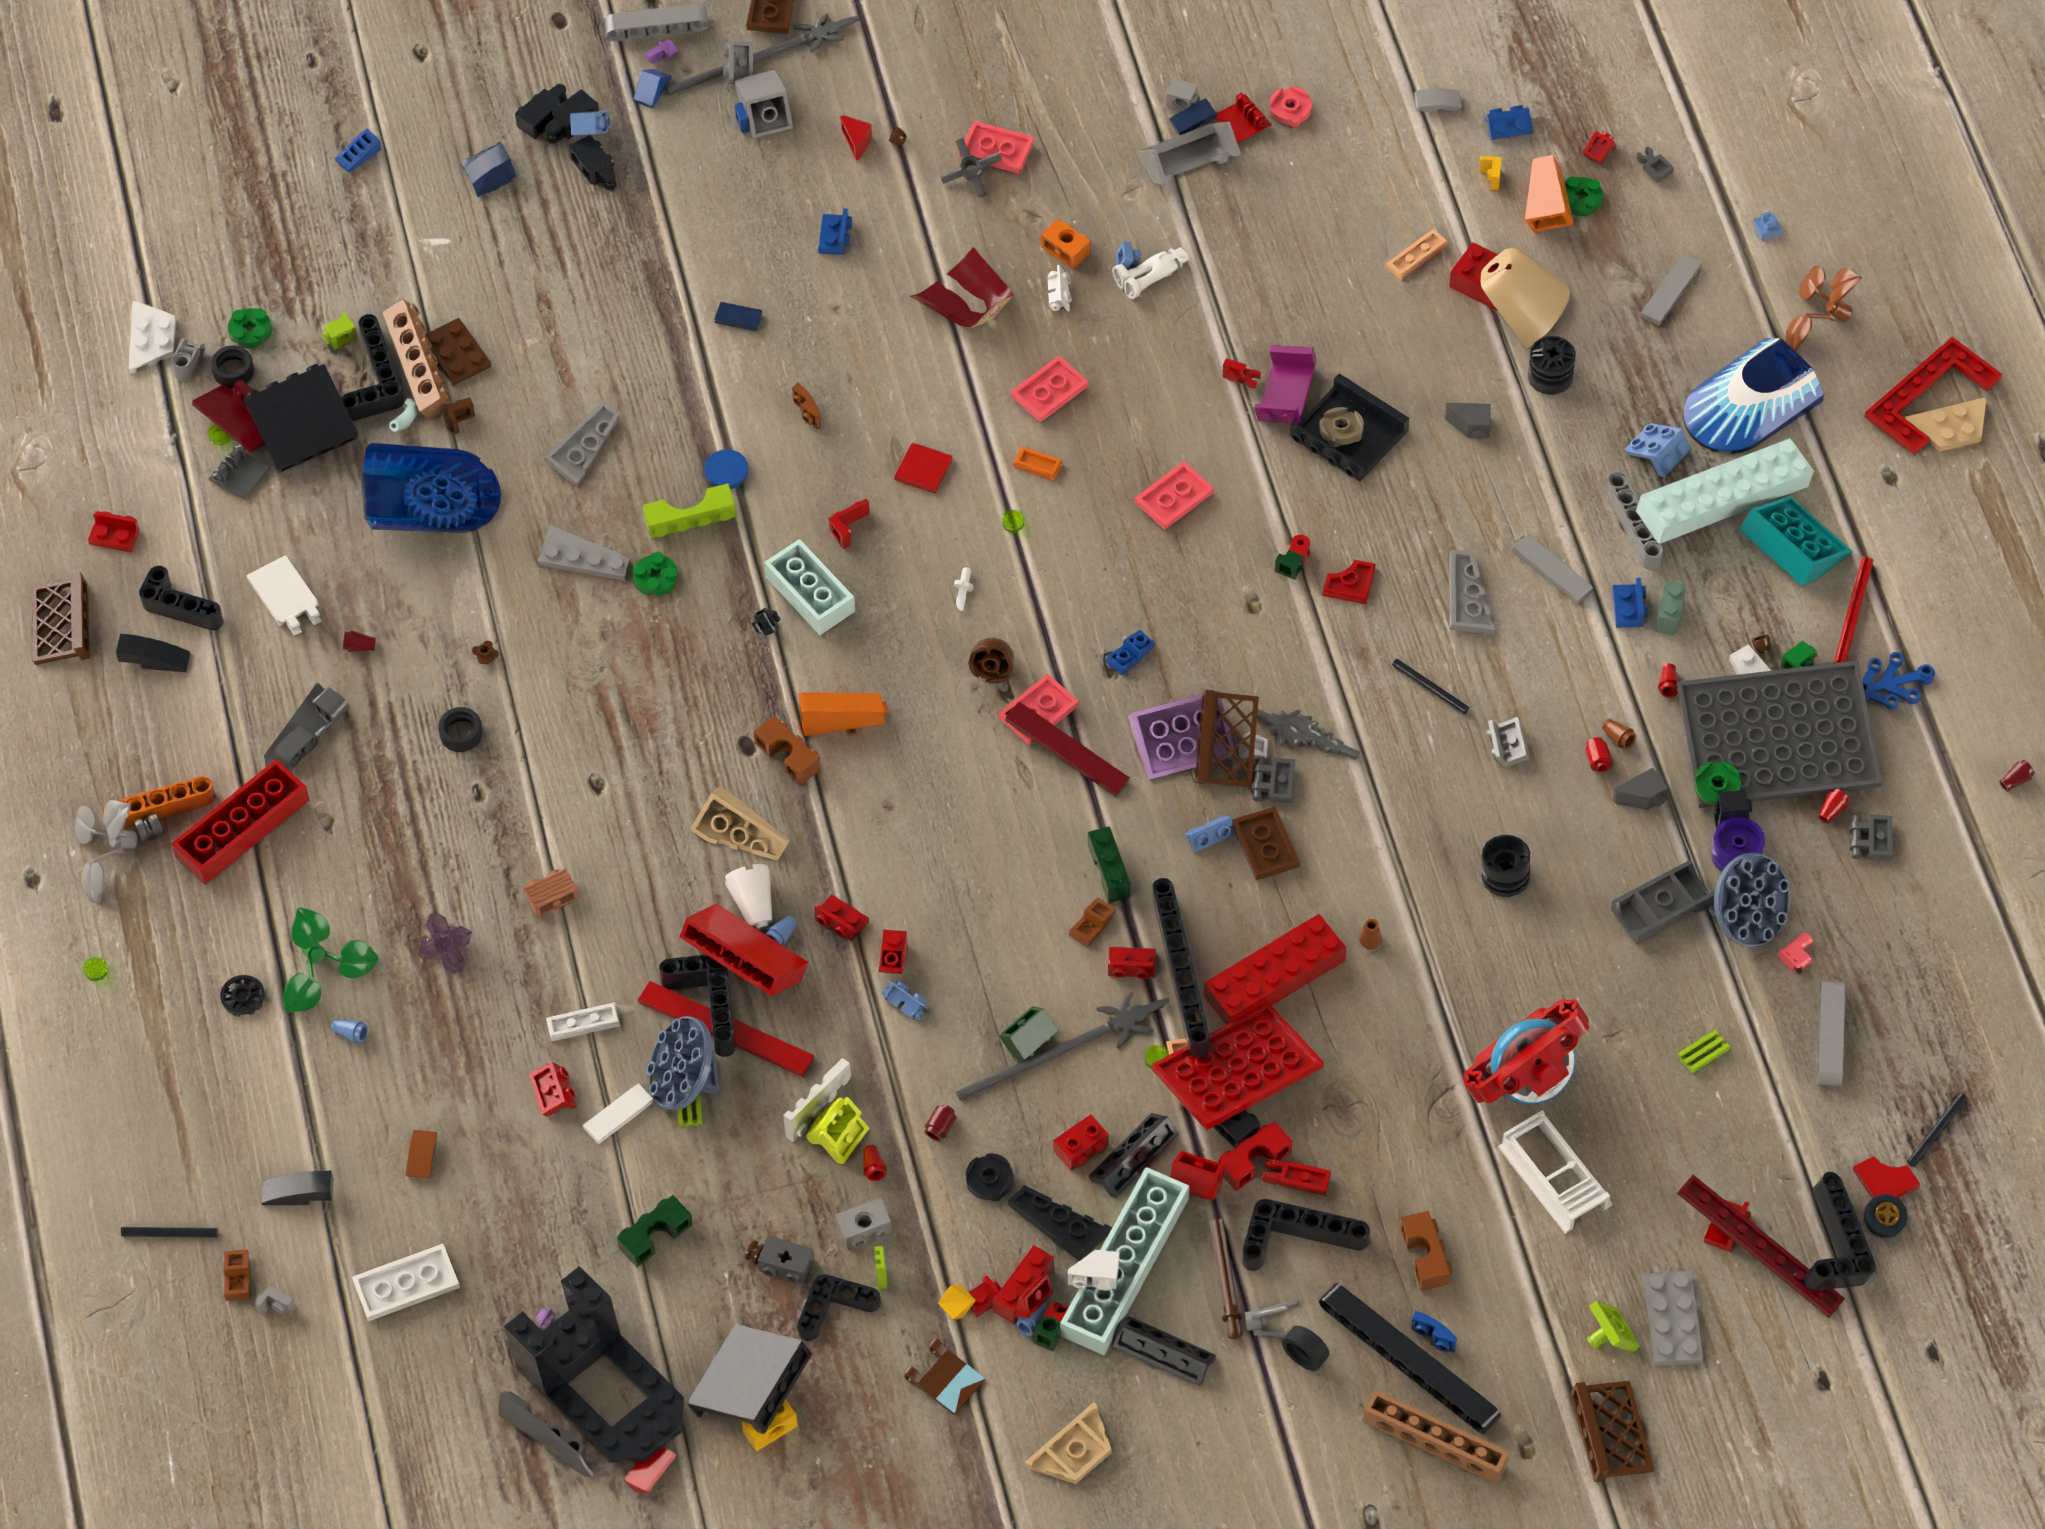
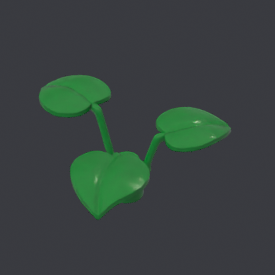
M297 908L291 928V938L295 945L302 948L303 954L308 958L306 963L308 964L309 978L303 973H298L288 981L283 998L285 1010L289 1013L305 1011L313 1008L319 1002L322 990L319 983L312 981L314 978L313 963H319L325 957H329L341 962L339 972L343 976L359 978L373 969L378 961V955L367 943L360 940L349 941L341 950V957L325 951L319 942L329 937V923L323 916L313 910Z

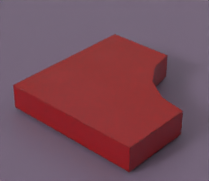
M1354 560L1351 566L1343 572L1336 574L1327 573L1322 596L1367 604L1376 564Z
M1873 1156L1853 1166L1854 1173L1871 1198L1880 1194H1890L1899 1198L1920 1187L1919 1181L1908 1165L1890 1167L1880 1163Z

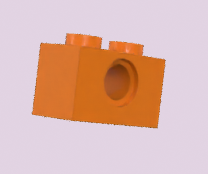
M1059 219L1054 221L1041 234V248L1072 269H1075L1091 254L1088 237L1078 233L1068 223H1064Z

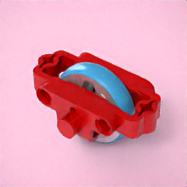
M1561 999L1548 1009H1537L1524 1020L1507 1029L1499 1039L1477 1055L1475 1064L1464 1073L1465 1087L1477 1103L1485 1102L1490 1104L1503 1095L1522 1104H1539L1554 1098L1562 1092L1573 1076L1576 1065L1575 1047L1577 1046L1578 1038L1589 1029L1587 1024L1589 1018L1575 999ZM1491 1062V1065L1486 1068L1487 1064Z

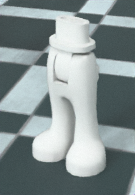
M1181 247L1176 250L1169 249L1168 253L1166 251L1160 252L1130 270H1127L1122 264L1116 265L1112 268V273L1120 289H1124L1128 298L1134 299L1140 296L1142 290L1154 282L1171 276L1174 271L1183 266L1182 263L1189 260V257Z

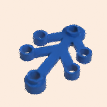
M1893 652L1890 655L1889 665L1881 680L1871 683L1875 674L1880 672L1882 668V661L1879 658H1871L1868 663V670L1862 679L1866 701L1868 699L1885 705L1889 710H1895L1898 707V697L1905 699L1910 704H1916L1920 699L1919 690L1914 688L1906 690L1899 686L1914 681L1922 685H1929L1934 680L1935 671L1930 665L1925 664L1920 666L1915 672L1893 677L1904 659L1901 653ZM1884 690L1891 694L1888 696H1884L1878 693L1877 691ZM1892 700V701H1894L1895 703H1894V704H1891V703H1889L1888 701Z

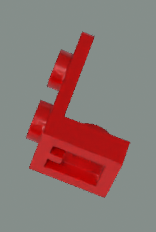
M867 499L855 502L849 508L836 512L828 518L829 530L843 549L851 545L850 536L852 532L848 525L870 513Z

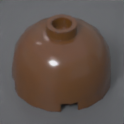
M995 637L983 639L972 649L968 662L969 668L975 677L985 678L987 683H1000L1005 681L1012 673L1015 663L1014 652L1009 644L1002 639Z

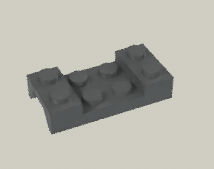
M1688 860L1613 900L1611 911L1638 945L1656 935L1657 930L1692 911L1696 914L1713 905L1715 891L1705 888L1696 875L1693 862Z

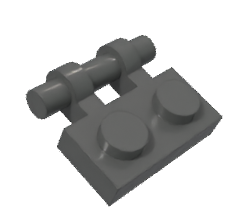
M1257 758L1256 765L1253 767L1255 779L1251 785L1252 799L1257 802L1261 801L1262 794L1269 793L1268 801L1291 803L1295 759L1273 758L1272 765H1265L1266 760L1264 758ZM1265 776H1271L1270 783L1263 782Z
M1869 814L1868 822H1861L1860 815L1852 816V823H1850V833L1852 834L1850 851H1852V858L1860 859L1861 852L1868 851V859L1892 860V816ZM1868 833V840H1861V834Z

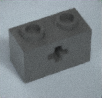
M767 1236L758 1259L759 1271L769 1277L778 1276L785 1278L790 1283L797 1284L799 1282L805 1284L814 1262L813 1248Z

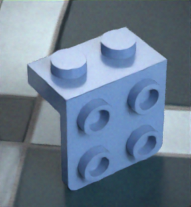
M1654 423L1645 426L1644 430L1625 448L1628 455L1651 459L1658 476L1666 477L1691 450L1682 429Z

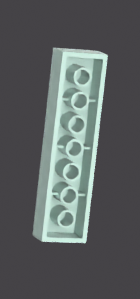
M1787 439L1642 494L1636 512L1656 541L1661 544L1807 488L1814 470L1793 441Z
M1145 1167L1101 1248V1251L1119 1252L1120 1263L1117 1288L1110 1290H1100L1097 1287L1087 1286L1079 1288L1060 1323L1061 1337L1101 1355H1105L1117 1333L1119 1325L1127 1315L1189 1200V1185Z

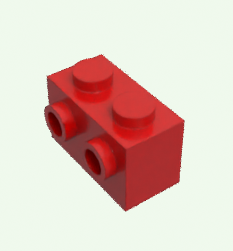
M1090 1114L1053 1140V1151L1072 1171L1076 1167L1084 1166L1089 1158L1095 1154L1104 1152L1109 1145V1134Z
M1180 1151L1172 1163L1170 1178L1189 1185V1193L1198 1195L1203 1199L1214 1200L1221 1190L1226 1165Z

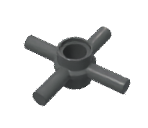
M958 139L956 144L962 156L960 167L941 175L942 183L944 184L963 176L973 182L978 197L986 196V191L980 179L983 167L1001 161L1000 152L979 160L977 157L970 155L964 139ZM970 165L976 166L972 171L966 170Z

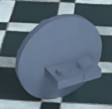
M1758 853L1740 855L1734 858L1722 871L1715 889L1714 904L1708 911L1712 917H1716L1725 936L1735 944L1746 947L1762 946L1770 942L1787 922L1790 903L1789 881L1786 879L1780 866L1770 857Z
M689 1016L676 1018L665 1030H661L658 1034V1042L654 1048L651 1062L647 1065L646 1072L649 1075V1093L662 1108L674 1111L681 1110L691 1104L700 1091L712 1095L720 1092L715 1051L712 1050L711 1035L707 1026L701 1020ZM652 1076L657 1077L658 1082H652Z

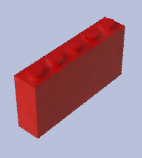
M717 903L687 917L679 936L772 997L801 982L809 963Z

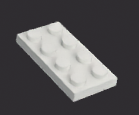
M444 1244L352 1277L368 1321L460 1288Z

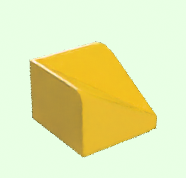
M961 1284L951 1285L938 1304L955 1320L963 1318L976 1300Z

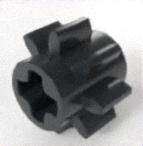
M764 608L753 616L756 621L752 623V626L757 633L761 634L763 632L767 636L779 629L777 622L781 618L776 611H769L768 608Z

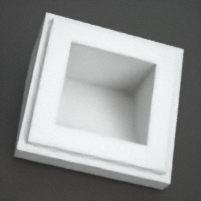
M1250 732L1246 733L1243 738H1246ZM1259 735L1255 737L1254 759H1267L1268 739ZM1250 737L1246 740L1248 744L1250 743ZM1242 743L1239 746V757L1246 759L1249 755V750Z

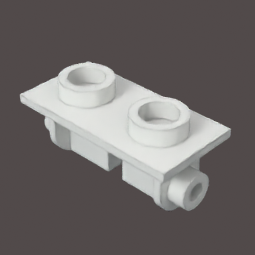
M1057 265L1058 272L1051 271L1047 277L1048 290L1051 292L1048 293L1049 307L1053 311H1058L1061 307H1065L1069 312V302L1072 301L1068 286L1071 283L1070 276L1067 272H1064L1060 265Z

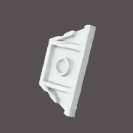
M137 301L132 302L129 354L130 374L136 373L137 368L146 364L150 367L157 364L160 360H166L174 356L175 315Z

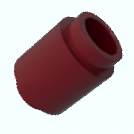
M948 1105L936 1106L925 1124L926 1129L924 1133L935 1141H941L942 1138H945L957 1119L954 1109Z

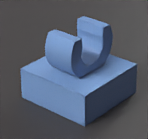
M1770 211L1762 213L1761 217L1753 220V225L1761 240L1782 234V228L1777 218Z
M1122 242L1115 254L1117 265L1122 264L1127 270L1130 266H1137V259H1141V252L1139 250H1132L1131 242Z

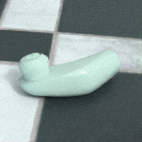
M407 399L404 402L403 407L406 410L390 422L389 427L392 431L396 432L408 428L415 419L419 410L416 402L412 399Z

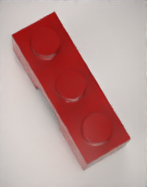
M1275 1121L1269 1125L1262 1126L1254 1136L1243 1139L1237 1148L1231 1152L1226 1151L1221 1155L1218 1163L1226 1165L1224 1179L1235 1191H1238L1255 1179V1167L1250 1162L1252 1158L1262 1156L1267 1159L1280 1161L1292 1153L1293 1141Z
M1033 1245L993 1299L994 1313L1015 1324L1018 1317H1015L1014 1313L1019 1297L1043 1272H1047L1048 1276L1051 1275L1054 1271V1256Z

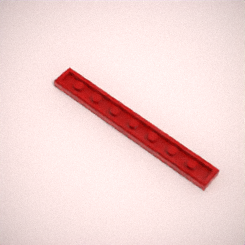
M652 981L648 982L638 998L640 1004L673 1019L684 1016L697 1018L707 1026L710 1035L713 1036L709 1007ZM733 1019L735 1045L737 1048L796 1075L805 1076L815 1059L813 1054Z

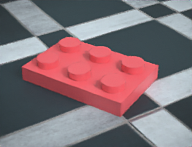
M974 121L965 139V144L970 155L977 157L979 160L1000 152L1002 160L988 166L1020 174L1034 144V137Z
M1058 355L1011 391V398L1041 423L1089 386V381Z
M1183 461L1135 497V504L1166 530L1214 493V488Z
M1047 673L999 712L998 719L1030 746L1035 741L1005 721V717L1018 702H1021L1055 726L1079 706V701Z

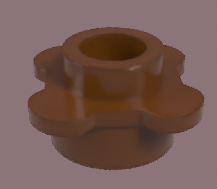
M484 641L480 646L472 648V653L477 656L480 664H489L499 655L498 651L492 647L491 641Z

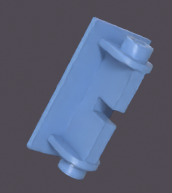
M1219 816L1218 819L1208 822L1206 827L1202 825L1193 830H1188L1185 837L1188 842H1191L1193 852L1200 851L1235 835L1231 816Z
M889 979L887 980L892 985L890 988L886 987L882 991L885 1000L897 1008L904 1001L905 1004L900 1010L913 1020H920L923 1017L924 1013L922 1010L924 1008L930 1011V1008L925 1005L927 1000L916 992L912 996L907 992L909 987L899 980L895 983Z

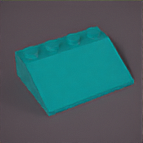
M1791 495L1752 508L1740 527V530L1749 540L1758 545L1763 553L1769 555L1777 562L1780 568L1787 571L1802 586L1816 581L1853 552Z

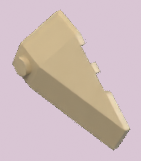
M720 786L711 792L690 831L709 843H719L730 846L732 849L749 851L754 855L777 861L790 842L745 803Z

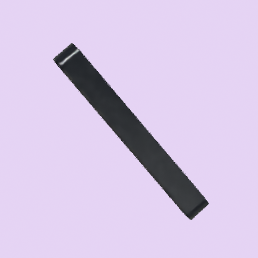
M1159 878L1153 883V904L1190 1054L1195 1057H1203L1209 1052V1030L1172 881L1167 878Z
M1335 1283L1319 1299V1304L1323 1310L1477 1432L1485 1434L1501 1417L1500 1411L1491 1402L1342 1285Z

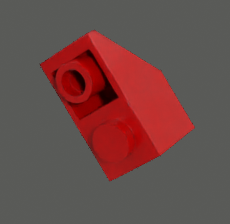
M883 930L879 972L903 973L908 948L907 931Z

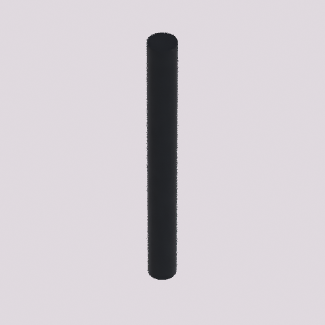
M1398 658L1393 661V667L1463 714L1468 712L1470 707Z
M1959 1093L1907 1160L1910 1166L1915 1167L1962 1107L1968 1099L1965 1094Z
M121 1227V1237L217 1238L218 1228Z

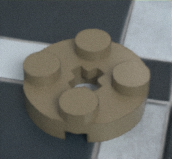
M1337 407L1324 413V417L1322 420L1320 419L1319 430L1321 436L1328 441L1330 446L1338 447L1360 441L1364 431V421L1358 412L1354 411L1352 413L1348 411V408Z

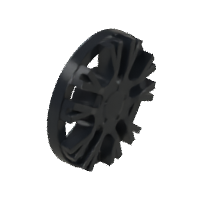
M238 975L229 979L223 985L220 992L221 1002L225 1010L239 1017L240 1015L254 1014L255 1010H259L262 1007L265 997L262 983L257 978L249 975ZM240 980H244V985H240ZM250 981L255 983L252 988L248 987ZM233 983L237 986L234 990L229 988ZM255 997H260L258 1001L253 1000ZM234 1000L229 1005L226 1003V1001ZM242 1006L247 1007V1009L240 1010Z

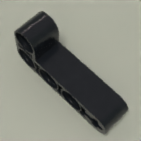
M154 566L149 570L139 589L142 606L146 611L208 630L221 628L224 620L218 603L171 589L169 573L164 566Z

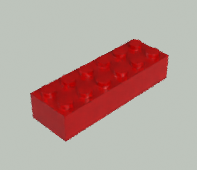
M275 759L171 843L175 858L206 885L309 802L310 799L306 785Z
M1317 914L1204 982L1203 996L1227 1025L1268 1002L1272 1006L1345 962L1346 946L1323 917Z

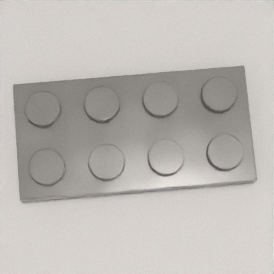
M1679 1271L1643 1274L1642 1281L1654 1366L1703 1363L1692 1272Z

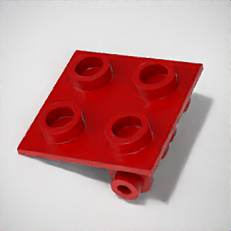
M1243 93L1237 94L1236 103L1216 113L1217 117L1214 118L1218 123L1230 122L1237 144L1272 125L1248 96Z

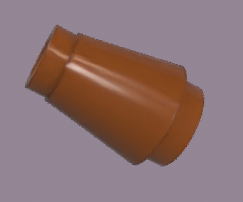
M1612 719L1606 720L1602 726V729L1619 748L1628 749L1636 740V734L1632 728Z
M1368 919L1359 935L1360 943L1367 949H1375L1382 942L1379 924L1375 919Z

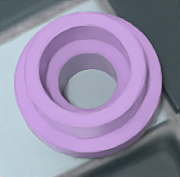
M549 1306L546 1310L542 1308L538 1313L535 1321L538 1322L537 1326L539 1328L546 1329L550 1326L556 1315L552 1311V1307Z

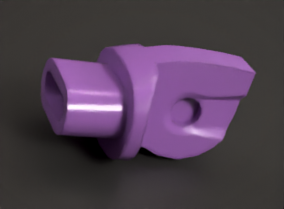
M670 39L663 43L658 41V46L646 52V56L650 63H656L664 57L669 61L671 56L678 53V50Z

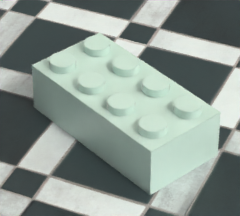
M800 539L764 562L765 577L819 635L855 612L854 596Z

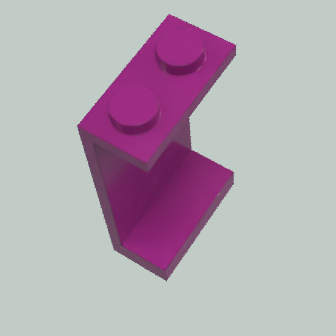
M1271 345L1269 353L1272 366L1261 404H1255L1254 406L1257 419L1263 422H1284L1286 424L1294 422L1300 424L1317 363L1314 348Z

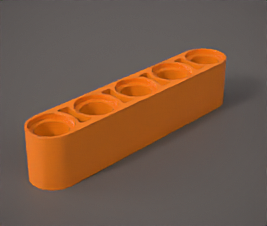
M201 776L119 799L118 801L131 804L123 829L135 826V820L147 819L153 813H156L158 819L207 806L215 800V791L212 781L208 777Z

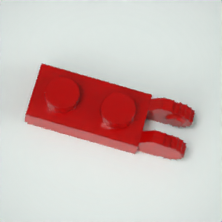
M1273 1159L1265 1161L1264 1166L1268 1170L1282 1172L1281 1175L1270 1172L1262 1173L1261 1180L1264 1182L1326 1196L1332 1171L1286 1160L1284 1162Z

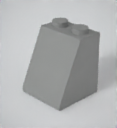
M775 70L734 80L739 103L742 102L748 116L749 131L753 139L793 128L787 91Z

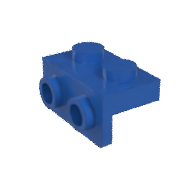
M1523 105L1510 107V111L1503 112L1502 108L1489 110L1490 114L1484 116L1488 124L1490 140L1533 133L1529 108H1523Z

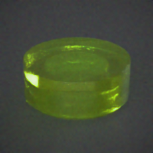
M216 424L212 425L208 430L209 440L214 445H224L231 438Z
M1010 510L1004 513L1002 516L1003 528L1010 533L1022 530L1024 527L1023 514L1017 510Z
M99 957L88 959L83 966L86 978L91 981H100L108 973L106 962Z
M1150 1046L1144 1054L1145 1064L1152 1069V1064L1168 1056V1052L1162 1046Z

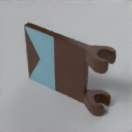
M934 1338L929 1344V1350L934 1355L940 1357L939 1360L924 1377L914 1367L909 1366L905 1370L904 1378L919 1387L955 1415L984 1383L986 1378L948 1350L941 1341Z

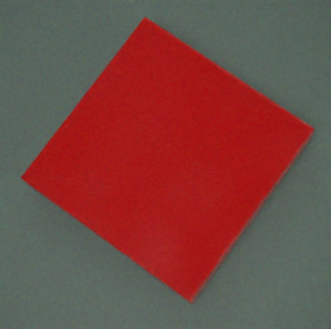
M912 442L895 474V480L936 494L953 461V456Z

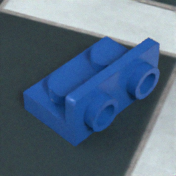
M848 208L843 209V215L823 214L818 247L820 254H845V246L849 247L850 234H847V231L852 229V216L848 215Z
M1636 578L1635 584L1613 585L1612 595L1616 628L1643 627L1644 618H1648V605L1643 604V599H1646V586H1642L1641 578Z

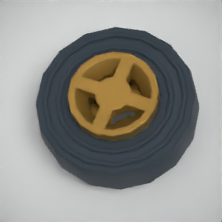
M1880 1194L1872 1198L1866 1205L1863 1213L1864 1222L1868 1230L1881 1238H1890L1899 1234L1905 1227L1908 1219L1904 1203L1890 1194Z

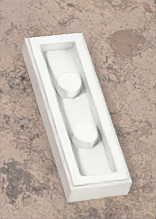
M615 1002L546 1018L551 1042L620 1026Z
M638 1083L586 1122L583 1128L599 1145L652 1105L654 1100Z

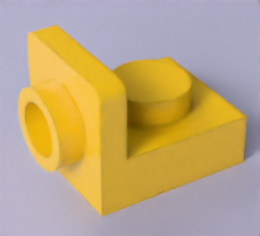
M1480 156L1479 172L1487 173V181L1491 182L1490 190L1499 191L1502 157Z

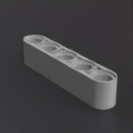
M701 4L613 13L607 15L604 20L606 37L612 42L699 33L707 30L709 26L707 9Z
M1613 472L1608 477L1607 496L1642 566L1648 570H1655L1661 565L1662 545L1656 541L1637 514L1636 509L1639 499L1628 477L1622 472Z
M1820 982L1817 1085H1842L1845 1014L1844 982Z

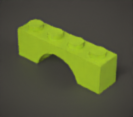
M728 483L707 488L704 499L692 508H675L664 499L642 505L650 538L663 537L666 534L678 531L683 532L690 528L707 526L710 523L727 521L736 517L735 503Z

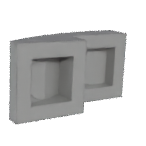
M1424 89L1414 93L1416 110L1436 114L1439 109L1459 112L1462 108L1460 91Z

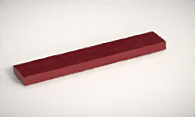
M1018 702L1005 717L1007 723L1116 797L1129 782L1130 777L1021 702Z

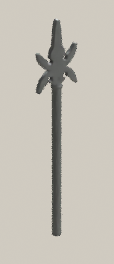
M828 13L818 19L816 26L809 24L795 25V30H802L805 33L754 53L753 63L803 43L806 44L807 42L813 43L810 48L812 53L821 46L823 40L830 42L843 41V36L834 34L838 33L840 29L859 21V16L825 23L828 19ZM724 65L666 87V91L670 95L723 75Z
M1131 992L1123 999L1120 1010L1111 1006L1097 1007L1096 1010L1098 1012L1108 1015L1114 1014L1116 1017H1110L1109 1022L1104 1023V1025L956 1091L959 1100L964 1099L1112 1031L1118 1033L1119 1029L1124 1031L1120 1034L1116 1048L1121 1047L1126 1042L1129 1030L1139 1034L1153 1033L1154 1030L1152 1028L1142 1025L1136 1026L1134 1023L1144 1021L1149 1014L1168 1004L1169 999H1161L1144 1006H1133L1128 1011L1126 1008L1130 1006V1001L1134 992Z

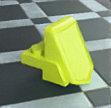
M849 1097L845 1099L838 1098L815 1119L807 1134V1140L811 1144L822 1145L838 1164H844L867 1133L869 1127L860 1117L862 1112Z

